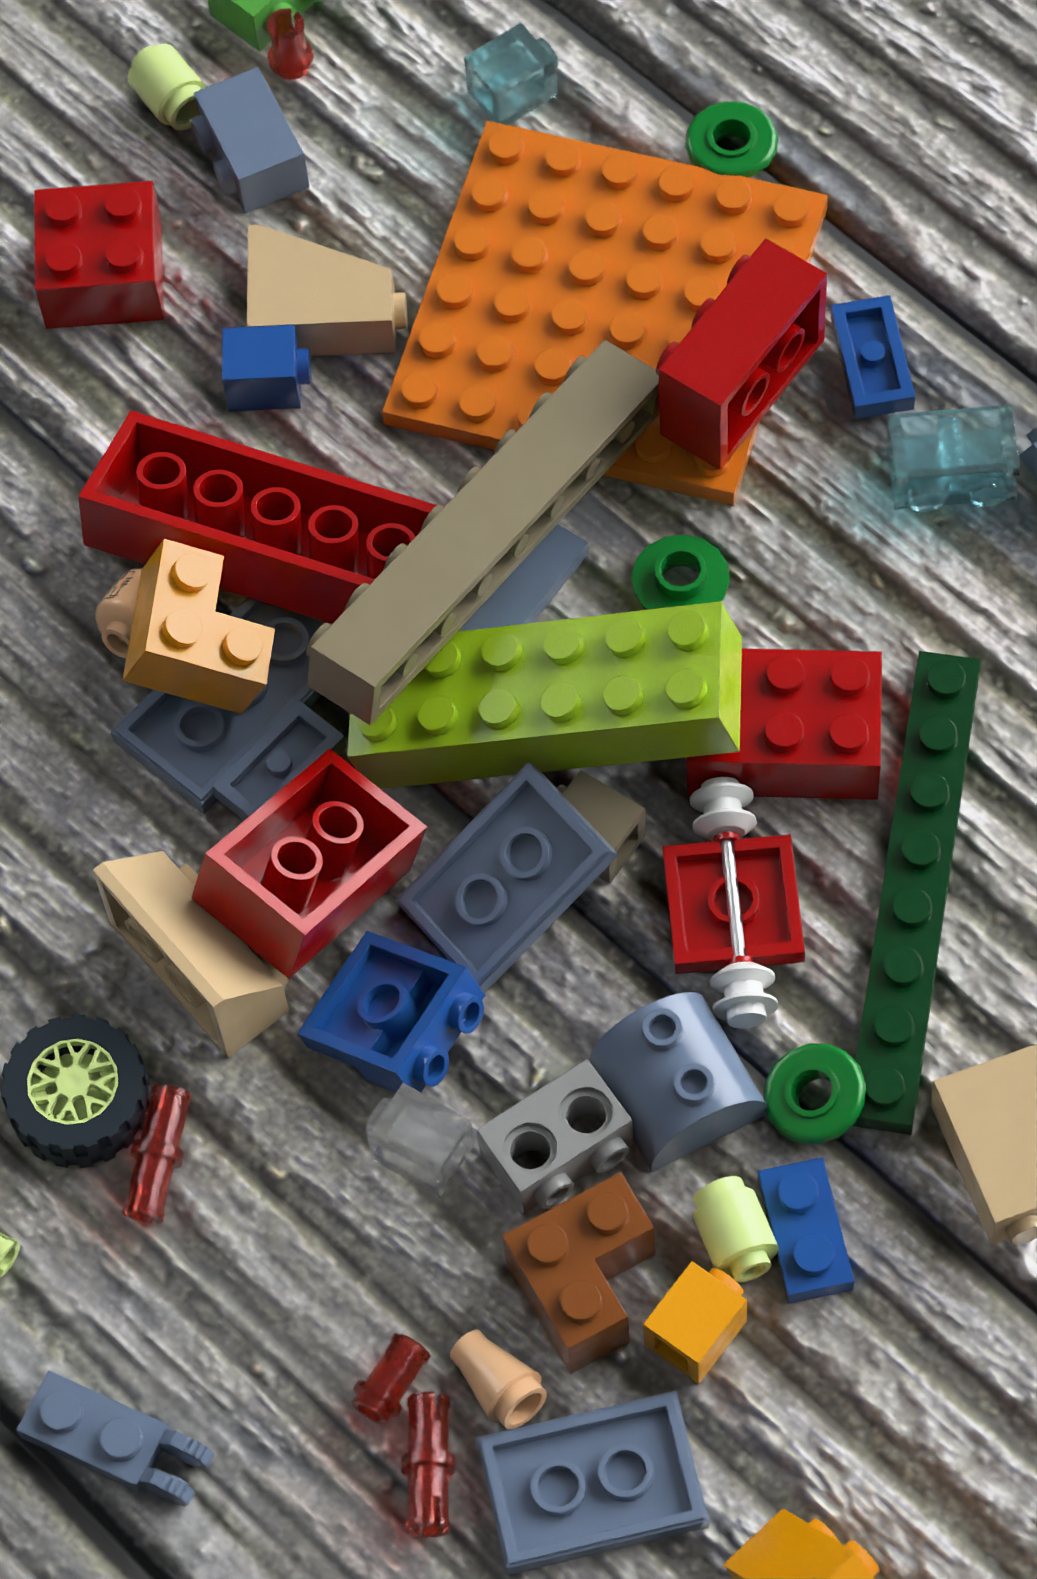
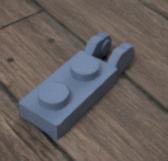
M48 1370L16 1429L20 1438L134 1491L140 1493L142 1489H145L184 1507L189 1505L195 1491L184 1480L154 1468L161 1452L164 1451L191 1466L204 1469L209 1466L215 1455L207 1446L195 1439H191L178 1431L170 1430L168 1424Z

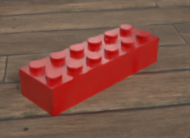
M132 410L127 415L78 496L83 545L145 565L164 539L224 556L220 589L333 624L344 613L351 595L362 583L370 585L383 572L384 565L392 551L401 543L407 546L420 533L428 514L437 506L436 504Z

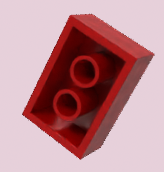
M767 238L763 240L751 256L747 254L741 256L728 276L727 286L715 300L708 298L702 303L692 321V329L680 343L676 341L670 343L658 360L656 374H658L659 395L656 404L659 407L660 435L721 470L823 343L825 338L827 273Z
M742 648L740 752L687 757V795H692L709 779L731 777L737 779L739 784L751 788L754 797L878 800L881 771L882 651Z
M329 748L205 853L191 899L290 979L410 872L427 826Z

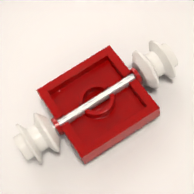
M716 777L705 781L701 788L690 796L691 807L704 813L694 820L692 825L693 831L696 835L713 842L662 846L675 974L718 971L710 978V987L714 991L724 994L725 998L714 1004V1015L719 1019L727 1021V1024L733 1028H753L765 1023L767 1020L766 1016L771 1015L778 1008L777 999L763 992V989L771 986L775 981L774 972L764 966L805 963V945L791 834L740 839L752 831L757 824L753 813L742 810V808L752 802L754 798L753 791L748 786L739 784V781L735 778Z

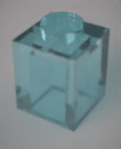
M521 22L464 57L467 92L493 122L510 125L557 95L556 69L559 67L557 56L544 38L536 39Z

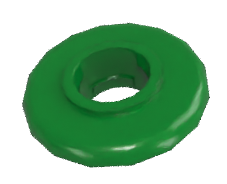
M724 101L710 105L693 118L686 130L685 149L690 162L695 166L703 167L718 175H739L748 178L755 176L769 166L777 153L778 134L772 120L762 110L745 102ZM730 136L743 139L747 145L741 149L729 151L717 146L716 142Z
M689 535L666 536L649 544L637 557L631 573L633 592L646 610L723 601L730 584L728 563L719 549L704 539ZM684 566L694 570L699 577L689 585L676 586L668 583L663 578V575L673 567Z
M808 1043L789 1050L773 1065L764 1087L763 1099L768 1105L766 1113L771 1124L782 1136L799 1144H822L839 1138L855 1124L864 1107L866 1083L860 1066L846 1051L830 1044ZM817 1079L830 1081L832 1084V1095L823 1107L814 1111L803 1110L800 1107V1093L809 1082Z

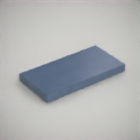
M247 597L229 616L275 628L267 684L242 714L153 690L111 731L113 742L200 812L205 814L218 801L214 797L212 785L297 700H300L310 708L322 696L307 686L310 657L307 656L306 650L314 633L321 625L327 622Z

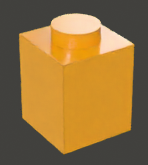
M691 1261L643 1323L644 1346L700 1384L747 1322V1299L742 1296L744 1294L742 1287L725 1272L717 1268H711L707 1272Z

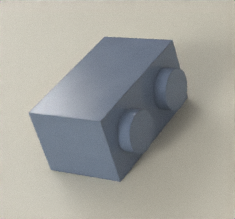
M259 67L194 92L198 112L197 117L190 119L194 135L203 152L210 149L213 150L218 160L213 163V168L220 187L226 196L235 193L245 214L310 188L304 152Z

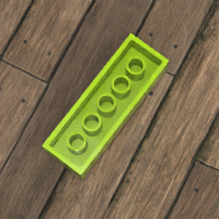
M722 601L457 631L371 725L350 713L347 757L362 775L377 787L383 789L516 775L527 763L536 766L541 772L740 752L742 636Z

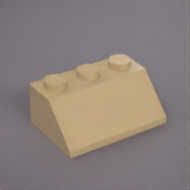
M164 851L102 862L93 869L110 924L228 1058L289 1012L283 988L288 984L287 977L263 957H257L246 943L191 899L198 874L188 864L185 863L178 868Z

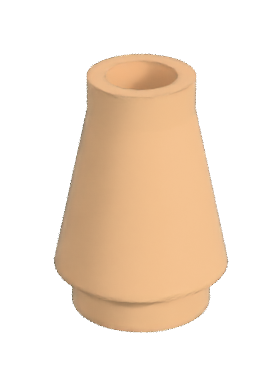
M480 1330L468 1332L453 1346L450 1358L461 1370L490 1422L501 1423L509 1430L515 1429L527 1423L541 1409L547 1396L546 1390L540 1385L541 1375L490 1341Z

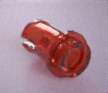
M279 9L269 16L266 23L271 41L268 63L272 71L287 80H296L303 77L311 68L314 61L313 49L305 41L304 19L301 14L296 11L293 16V25L292 9Z
M394 1333L390 1339V1344L366 1381L358 1380L354 1385L353 1389L356 1396L352 1401V1405L362 1415L378 1424L386 1425L390 1417H399L403 1410L400 1401L423 1365L429 1361L430 1353L414 1339L401 1333L400 1335Z

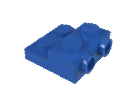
M366 931L297 1035L307 1048L355 1066L366 1081L417 1100L426 1085L429 1087L436 1086L445 1077L449 1066L448 1052L460 1033L469 1034L480 1024L484 1012L482 1000L485 994L467 967Z

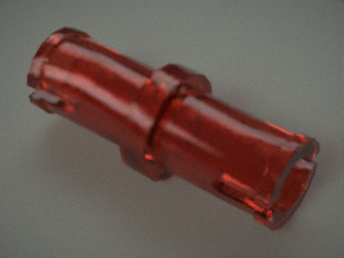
M158 1084L151 1087V1098L141 1139L134 1140L130 1155L135 1159L126 1201L121 1210L124 1216L145 1223L155 1222L160 1224L164 1221V1210L174 1169L182 1167L185 1155L184 1151L179 1147L189 1105L193 1100V1094L183 1088L163 1084L162 1087Z
M431 1391L413 1393L406 1399V1406L408 1408V1452L401 1456V1472L408 1477L407 1522L405 1523V1530L409 1535L416 1537L419 1534V1527L423 1526L422 1538L441 1537L450 1532L449 1477L456 1472L455 1455L449 1452V1408L451 1407V1399L446 1394L440 1393L437 1395V1403L434 1404L435 1392Z

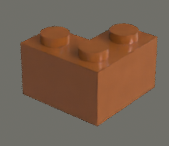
M620 1172L502 1235L506 1263L570 1374L630 1343L628 1316L607 1281L655 1255L654 1227Z

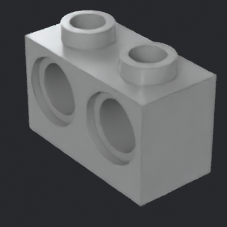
M588 1059L476 1129L481 1156L523 1215L539 1205L542 1209H547L558 1204L572 1192L574 1182L593 1170H596L597 1173H603L612 1169L624 1160L630 1151L629 1147L634 1144L632 1119ZM586 1115L595 1116L604 1123L600 1129L592 1133H580L570 1127L574 1120ZM527 1151H539L548 1157L546 1163L536 1169H525L515 1163V1160Z

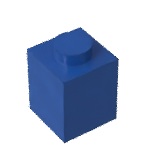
M295 325L222 328V382L229 412L301 408V385L311 384L312 379L311 356L309 348H299Z

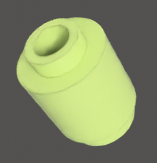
M160 44L142 49L133 58L128 73L129 85L162 124L171 125L176 130H185L192 127L190 119L198 116L194 92L206 88V85L173 46Z
M737 1176L718 1179L699 1189L692 1199L696 1207L692 1217L713 1267L733 1277L736 1282L750 1281L766 1273L771 1268L770 1260L778 1253L779 1247L755 1191L751 1188H746L742 1179Z

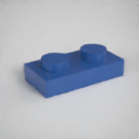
M887 295L831 305L830 319L854 419L914 410L915 393L891 296Z
M823 1157L759 1170L758 1184L767 1221L779 1247L776 1257L788 1304L853 1291L854 1278Z

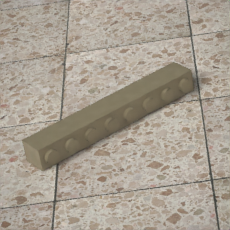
M606 340L588 358L584 356L577 358L568 370L564 383L553 394L546 392L537 400L529 419L518 431L514 429L507 431L496 446L493 457L482 468L473 467L466 474L456 496L445 507L442 505L434 507L426 517L420 533L408 546L404 543L398 545L388 557L383 572L370 585L362 583L353 592L344 613L332 625L324 623L317 629L306 650L307 656L310 657L307 686L371 725L657 418L659 414V407L656 404L659 395L658 374H656V369Z

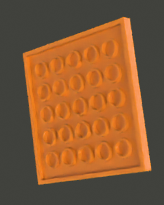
M487 120L382 410L384 425L495 450L507 431L510 429L518 431L529 419L535 403L544 393L549 392L553 394L564 383L566 374L574 361L580 356L588 358L604 340L656 369L658 360L666 347L674 341L680 343L692 329V321L702 303L708 298L715 300L727 286L728 276L738 259L745 254L751 256L765 238L808 263L811 262L827 211L828 195L739 175H718L703 167ZM658 414L657 418L603 476L734 506L760 422L724 467L719 470L660 435Z

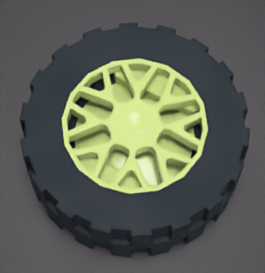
M72 1014V1018L61 1019L59 1016L49 1019V1023L39 1028L35 1026L26 1033L27 1037L21 1043L17 1042L10 1051L12 1056L8 1064H4L1 1074L4 1079V1086H0L6 1114L24 1147L29 1146L34 1156L43 1161L48 1159L54 1161L56 1166L68 1168V1165H79L80 1168L92 1167V1163L101 1160L107 1162L115 1158L116 1153L124 1147L126 1149L129 1148L135 1141L134 1136L139 1129L143 1130L148 1120L146 1112L147 1108H151L152 1095L149 1090L150 1081L141 1054L136 1045L130 1043L128 1034L119 1027L117 1029L110 1026L109 1021L97 1017L95 1020L86 1018L85 1015Z

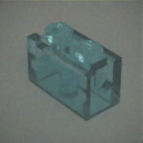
M1011 404L888 415L886 451L894 510L912 509L918 512H929L946 505L973 503L977 506L989 507L998 505L1005 500H1017L1016 476H1020L1021 466Z

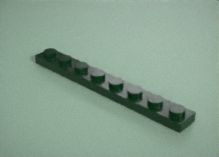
M919 651L855 1059V1062L861 1068L866 1083L864 1107L853 1125L855 1127L912 1135L982 659Z

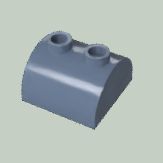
M684 992L670 995L636 1010L608 1030L596 1043L591 1052L590 1063L632 1119L634 1142L651 1172L767 1115L766 1108L768 1105L706 999L699 993Z

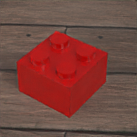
M153 181L34 190L35 292L45 328L55 329L164 320L162 220Z

